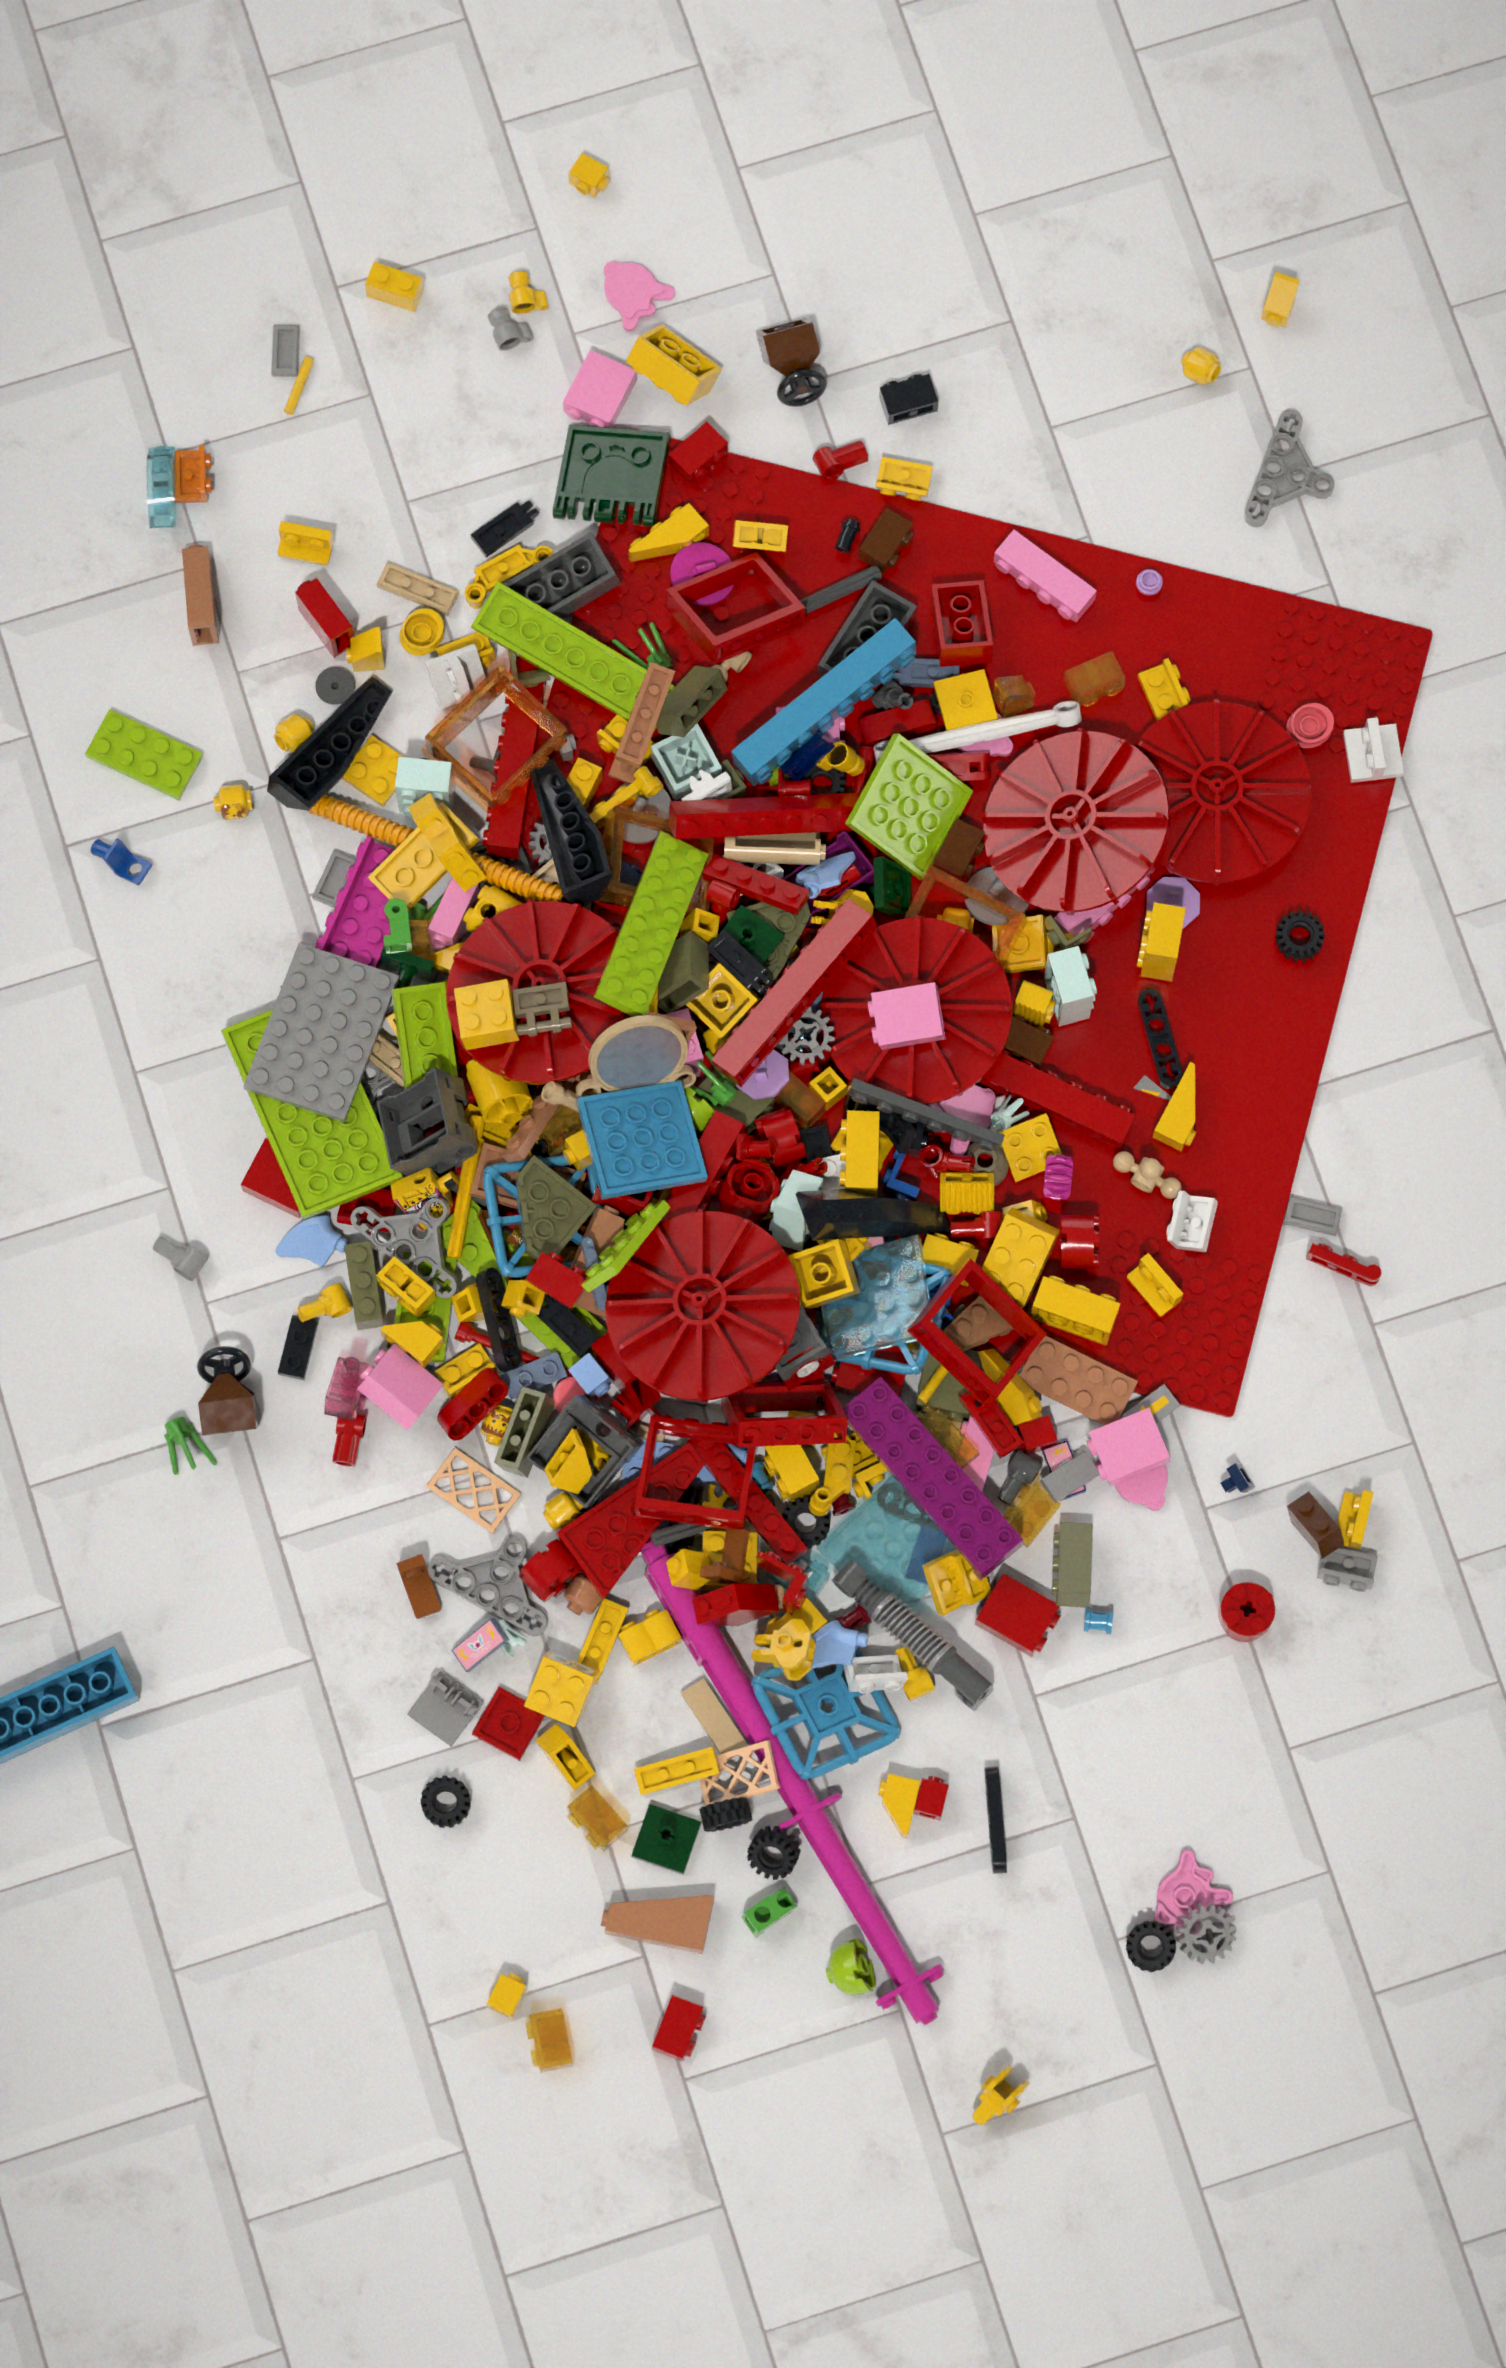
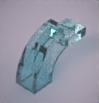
M149 447V454L147 455V501L150 528L176 527L175 447Z

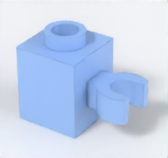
M590 1353L586 1354L568 1369L584 1391L592 1398L596 1396L601 1397L606 1394L611 1388L610 1384L614 1382L596 1357Z

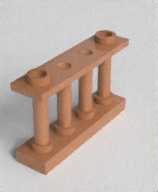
M650 662L610 769L609 777L628 784H632L635 780L633 774L641 767L675 674L674 670Z

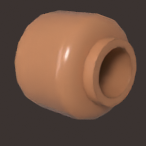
M585 1575L584 1577L576 1576L564 1592V1597L569 1602L566 1607L578 1616L582 1612L585 1614L594 1613L603 1600Z

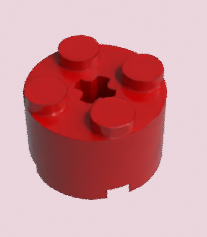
M789 1106L754 1119L760 1141L775 1140L777 1143V1155L775 1157H767L771 1168H777L807 1157Z
M745 1159L741 1163H735L730 1168L719 1190L722 1212L740 1216L744 1219L747 1218L753 1223L760 1222L769 1212L772 1201L779 1193L780 1183L778 1177L775 1178L771 1172L772 1169L766 1163L759 1160Z
M1061 1215L1060 1268H1099V1215Z
M555 1539L546 1545L549 1549L548 1551L545 1550L542 1553L538 1551L523 1566L520 1571L521 1574L518 1575L544 1603L552 1596L557 1598L567 1588L565 1583L570 1578L573 1580L582 1572L577 1561L559 1539Z
M1252 1582L1235 1584L1225 1593L1221 1601L1218 1619L1229 1637L1240 1642H1251L1262 1637L1269 1630L1275 1617V1603L1272 1594L1259 1584ZM1245 1607L1250 1608L1251 1613L1249 1617L1244 1616V1611L1242 1610Z

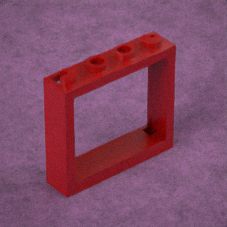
M757 552L666 589L667 610L714 665L805 627L804 605ZM756 576L783 608L719 636H715L688 604Z
M971 1258L954 1270L907 1329L983 1406L1000 1395L1047 1334L1040 1327L1039 1323L1033 1320L1021 1308L1020 1304L1014 1301ZM963 1280L1027 1341L995 1383L931 1321Z
M829 1380L806 1381L790 1391L784 1382L755 1383V1387L752 1389L747 1388L734 1395L721 1398L722 1413L738 1447L846 1443L847 1416ZM817 1397H822L824 1400L823 1402H816ZM824 1409L827 1415L745 1418L743 1413ZM743 1434L745 1437L751 1436V1441H742Z
M666 1414L665 1417L651 1416L635 1502V1516L728 1530L744 1529L758 1447H748L738 1511L647 1498L658 1434L737 1445L730 1428L724 1423H700L699 1420L694 1418L679 1420L673 1419L672 1416ZM743 1434L742 1441H751V1436L745 1437Z

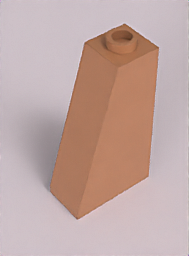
M191 545L186 549H182L187 621L192 645L219 643L208 546Z
M606 1205L603 1209L595 1208L583 1237H589L593 1240L598 1259H600L599 1255L608 1246H613L614 1242L612 1239L624 1228L625 1219L618 1216L619 1211ZM581 1242L569 1269L576 1266L586 1273ZM611 1278L604 1282V1286L609 1285ZM585 1290L576 1306L606 1319L605 1309H596L592 1291L588 1293Z
M706 1895L610 1903L609 1910L604 1909L601 1926L605 1927V1934L703 1954L714 1896Z

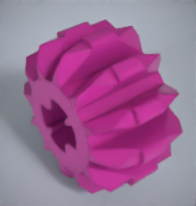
M1056 1154L1049 1155L1046 1158L1043 1185L1045 1198L1067 1200L1070 1196L1073 1160L1071 1157Z

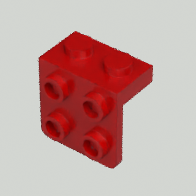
M759 1551L756 1556L757 1566L790 1583L782 1599V1610L790 1615H793L795 1609L800 1611L807 1599L808 1576L804 1574L805 1570L792 1563L788 1566L780 1562L781 1558L771 1551H766V1553Z

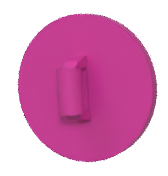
M702 542L690 544L682 548L672 561L670 568L672 585H678L732 561L722 549L715 545ZM733 585L691 603L700 606L716 604L727 597Z

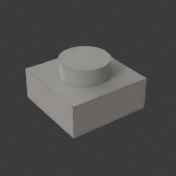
M566 727L555 729L563 762L572 760L573 750L577 749L573 734L568 735Z

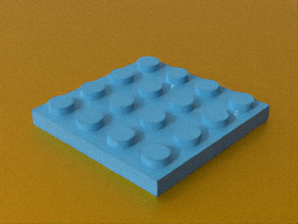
M681 1080L577 1098L576 1104L602 1199L706 1182L708 1176Z

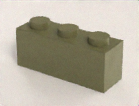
M694 666L665 698L656 723L659 734L685 737L727 691L720 669Z
M371 1241L344 1245L357 1330L384 1326Z
M526 1387L521 1388L494 1463L504 1471L528 1478L533 1464L526 1457L544 1435L554 1409L555 1401L546 1393Z
M1060 1522L1059 1532H1054L1053 1548L1058 1549V1555H1053L1052 1572H1057V1579L1052 1578L1051 1595H1057L1056 1606L1089 1608L1093 1524Z

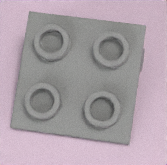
M440 1671L437 1676L434 1675L431 1678L428 1688L407 1715L452 1747L484 1702Z

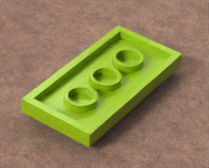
M111 709L107 712L85 752L87 758L178 801L203 758L202 752Z
M445 982L391 989L404 1088L407 1089L424 1079L425 1073L433 1068L458 1077L451 1023L446 1004Z
M662 1200L656 1205L652 1203L647 1205L640 1215L637 1213L632 1215L625 1223L627 1228L621 1230L612 1239L614 1242L613 1246H608L599 1255L601 1261L599 1263L596 1262L586 1271L585 1274L588 1277L581 1286L589 1293L618 1274L671 1207Z
M404 1252L403 1259H409L412 1253ZM444 1256L445 1268L456 1276L457 1259ZM423 1261L419 1266L420 1273L424 1276L431 1275L432 1265L427 1261ZM440 1271L438 1272L437 1276L431 1280L432 1283H434V1281L439 1280L444 1285L442 1288L443 1291L452 1290V1288L449 1286L451 1283L450 1280L442 1281L438 1278V1276L441 1275ZM435 1294L436 1300L418 1319L397 1302L394 1324L422 1321L426 1325L431 1323L442 1331L443 1334L441 1336L443 1337L444 1345L430 1362L445 1363L452 1308L451 1297L441 1298Z

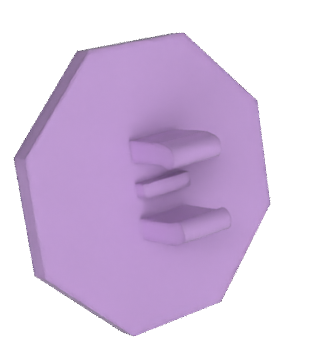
M1163 877L1147 891L1146 913L1147 910L1152 911L1154 902L1186 908L1182 929L1200 914V893L1185 878Z
M773 1049L742 1087L736 1084L737 1088L754 1100L776 1097L790 1080L788 1059Z

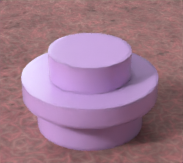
M1144 570L1138 575L1136 586L1141 593L1154 595L1162 587V577L1155 570Z

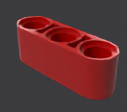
M920 700L913 702L912 706L906 710L896 707L866 716L858 721V726L865 746L874 748L877 743L890 740L893 734H900L904 738H909L932 731L938 726L930 700Z
M483 1369L438 1413L437 1422L451 1440L458 1441L463 1439L505 1399L509 1391L508 1386L495 1369Z

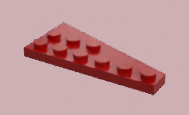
M690 1442L652 1467L647 1498L672 1502L679 1501L705 1466V1462ZM640 1476L556 1532L558 1539L577 1561L579 1568L603 1601L643 1549V1546L649 1541L650 1535L664 1521L635 1516V1502Z

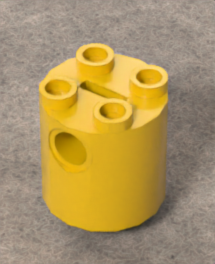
M485 885L477 896L479 901L475 908L470 907L463 917V921L467 923L466 930L473 933L483 924L482 920L488 917L492 910H496V914L524 903L496 885L491 887Z
M475 1060L467 1063V1078L486 1124L495 1127L512 1125L519 1122L529 1113L533 1107V1100L526 1083L513 1080L510 1082L506 1081L503 1077L482 1067Z

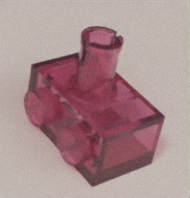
M338 1357L325 1396V1415L356 1421L358 1412L364 1411L367 1397L357 1388L363 1382L360 1376L370 1365L369 1363L360 1362L355 1357Z

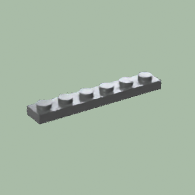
M855 1078L849 1084L846 1092L847 1095L852 1096V1100L858 1103L867 1104L868 1102L876 1105L877 1109L882 1112L898 1113L908 1122L917 1123L919 1121L927 1124V1128L932 1131L942 1132L943 1130L951 1133L954 1139L962 1142L972 1141L977 1143L978 1148L985 1151H996L1002 1145L1005 1136Z

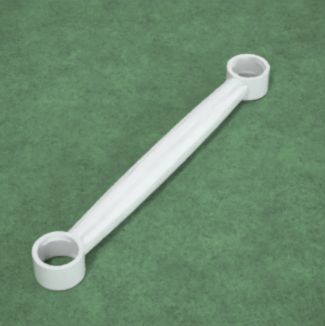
M1065 701L1055 705L1052 710L983 722L908 741L922 752L931 753L972 745L980 741L999 739L1055 724L1060 727H1070L1080 723L1082 720L1080 705L1075 701ZM890 740L881 741L874 746L876 763H878Z

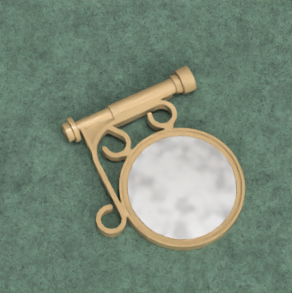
M642 1015L617 1022L607 1028L595 1040L590 1049L588 1063L593 1078L585 1079L578 1083L576 1094L569 1090L565 1091L561 1085L551 1081L543 1087L541 1098L549 1104H561L579 1113L576 1104L577 1098L588 1096L583 1094V1091L589 1088L594 1089L590 1092V1095L601 1094L600 1087L606 1091L614 1092L680 1081L677 1078L684 1074L689 1076L681 1079L684 1089L694 1084L696 1076L691 1066L684 1065L688 1055V1045L685 1036L676 1023L660 1016Z

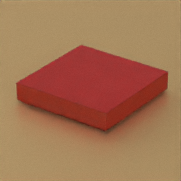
M498 1687L472 1735L520 1761L546 1715L524 1707L525 1700Z

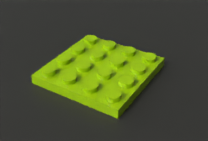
M893 734L845 824L896 863L901 864L916 878L926 880L932 870L936 856L956 819H959L973 790L902 735Z

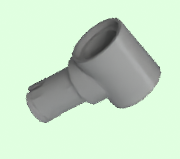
M161 1236L153 1246L155 1252L171 1261V1265L174 1266L173 1269L178 1274L190 1281H194L208 1260L197 1249L191 1246H187V1248L176 1246Z

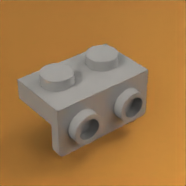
M1338 1548L1321 1559L1317 1578L1323 1579L1324 1584L1339 1586V1583L1350 1585V1589L1354 1591L1365 1592L1366 1589L1371 1590L1374 1583L1378 1556Z

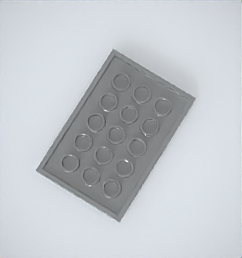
M298 943L245 1080L244 1090L345 1123L392 1001L391 989H396L400 980L399 975Z

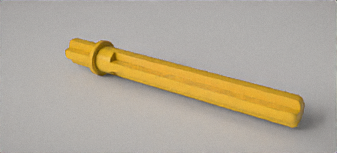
M472 1115L470 1119V1126L474 1129L478 1152L463 1161L448 1243L447 1256L454 1259H460L462 1255L472 1198L469 1193L481 1146L485 1143V1140L482 1139L485 1122L483 1117L478 1115Z

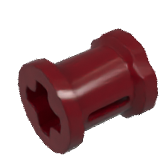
M843 1493L832 1502L833 1516L846 1514L856 1508L855 1503H851L847 1493Z
M859 1602L855 1604L854 1609L844 1616L839 1615L836 1617L844 1628L850 1630H857L865 1624L869 1625L872 1623L871 1618L867 1616V1611Z

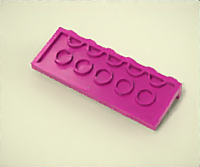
M370 836L366 837L364 843L361 842L356 852L357 860L354 866L351 865L347 871L346 885L337 894L335 910L333 913H329L325 923L326 930L324 935L319 936L315 948L379 968L382 961L380 954L384 946V936L391 935L390 925L386 921L384 912L385 905L389 899L372 883L368 876L395 849L375 843Z

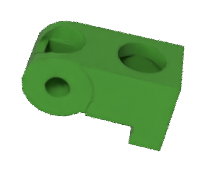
M391 899L384 908L385 918L390 925L391 935L384 936L386 954L413 951L407 905L401 899Z
M782 1888L745 1911L742 1919L754 1937L757 1938L766 1929L796 1909L797 1904L786 1888Z

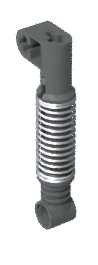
M849 1560L832 1579L835 1586L849 1598L855 1597V1601L860 1602L862 1607L866 1606L867 1616L873 1622L880 1624L884 1620L881 1624V1629L886 1627L885 1632L891 1631L890 1636L895 1635V1641L900 1639L899 1644L905 1643L904 1649L909 1647V1653L914 1651L913 1657L918 1655V1661L923 1659V1665L928 1663V1670L934 1674H940L952 1684L955 1689V1695L968 1708L975 1711L993 1692V1684L966 1662L963 1657L959 1656L957 1648L952 1643L944 1640V1636H939L938 1631L934 1632L935 1629L933 1627L930 1628L929 1623L925 1624L924 1619L920 1620L921 1616H916L915 1611L911 1612V1608H907L906 1603L902 1604L901 1599L897 1600L898 1596L894 1595L890 1590L880 1589L878 1584L875 1585V1582L870 1580L867 1572L856 1562Z

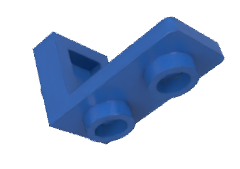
M895 1150L893 1159L897 1160L893 1169L888 1168L883 1179V1183L887 1184L885 1192L897 1199L917 1201L920 1188L897 1179L907 1154L898 1153Z

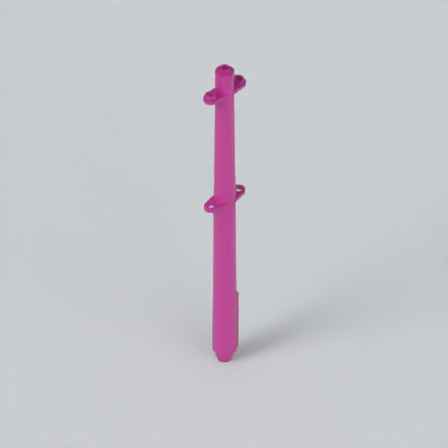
M652 1541L648 1542L640 1551L641 1557L647 1565L644 1575L662 1606L668 1611L698 1667L703 1666L749 1744L754 1745L770 1741L778 1783L780 1785L777 1791L793 1815L792 1818L779 1825V1831L782 1832L784 1828L788 1830L799 1825L897 1987L879 1998L875 2003L878 2007L881 2006L885 2010L897 2003L896 1997L900 1996L916 2024L920 2022L924 2026L938 2018L936 2013L940 2008L924 1981L928 1980L930 1983H933L943 1977L944 1973L942 1970L944 1968L942 1964L919 1975L825 1811L826 1808L842 1798L841 1794L836 1793L820 1802L808 1780L800 1779V1775L793 1769L777 1736L772 1735L770 1731L772 1727L755 1696L753 1686L720 1628L712 1625H697L692 1598L700 1596L698 1590L671 1585L666 1561L676 1553L668 1554L664 1545L656 1547ZM764 1748L754 1751L761 1764L765 1758Z

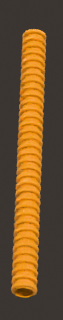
M327 795L307 811L310 814L314 813L317 817L321 816L325 820L329 818L330 822L336 821L338 825L343 824L344 827H350L351 830H357L361 834L365 832L366 836L372 835L374 839L379 838L381 842L386 841L387 844H393L395 847H398L414 831L411 827L407 829L406 825L400 826L398 822L393 823L391 819L386 820L385 817H379L375 813L371 814L370 811L364 812L362 808L357 809L355 805L350 806L347 802L343 803L339 799L335 800L334 797L328 798ZM469 850L487 877L482 881L486 882L488 880L489 884H495L497 887H503L505 890L510 889L512 893L517 892L518 895H524L528 899L532 897L535 902L557 901L566 903L567 899L563 896L560 885H553L552 882H546L542 878L538 880L537 876L531 877L529 873L524 874L522 870L516 871V868H509L508 865H502L499 861L494 862L493 859L487 860L486 856L480 857L478 853L473 854Z

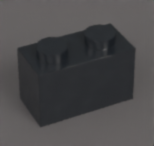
M915 374L910 376L908 380L901 382L890 381L884 384L883 387H880L879 399L888 425L938 411V398L929 374Z

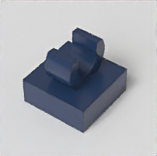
M1237 1463L1227 1468L1231 1477L1220 1483L1224 1491L1228 1493L1237 1488L1240 1492L1247 1493L1255 1488L1242 1464Z

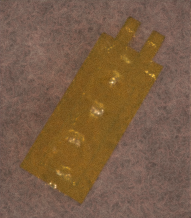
M926 1405L923 1409L929 1416L927 1419L921 1412L915 1414L918 1420L962 1470L979 1456L977 1449L940 1409L934 1412L929 1405Z

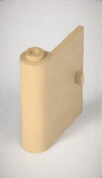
M821 832L725 837L724 858L746 863L820 865V860H825L826 844H821Z

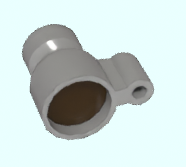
M497 308L488 314L490 324L495 327L493 337L499 350H510L520 343H527L533 340L528 324L510 322V316L506 308Z

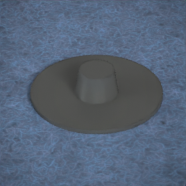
M339 667L324 670L320 673L315 683L316 693L319 698L325 703L332 705L346 702L352 696L355 688L354 679L351 674Z

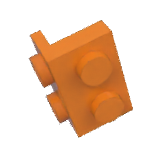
M199 445V450L175 451L176 503L207 502V493H212L211 477H207V469L212 467L211 453H206L205 445Z

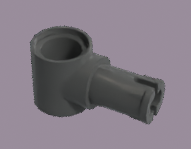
M892 680L883 685L871 697L872 703L881 712L896 707L906 710L913 704V698L910 697V694L904 692Z
M1019 1450L1007 1469L1009 1471L1007 1475L1009 1478L997 1498L1011 1506L1022 1487H1026L1028 1483L1032 1484L1043 1464Z

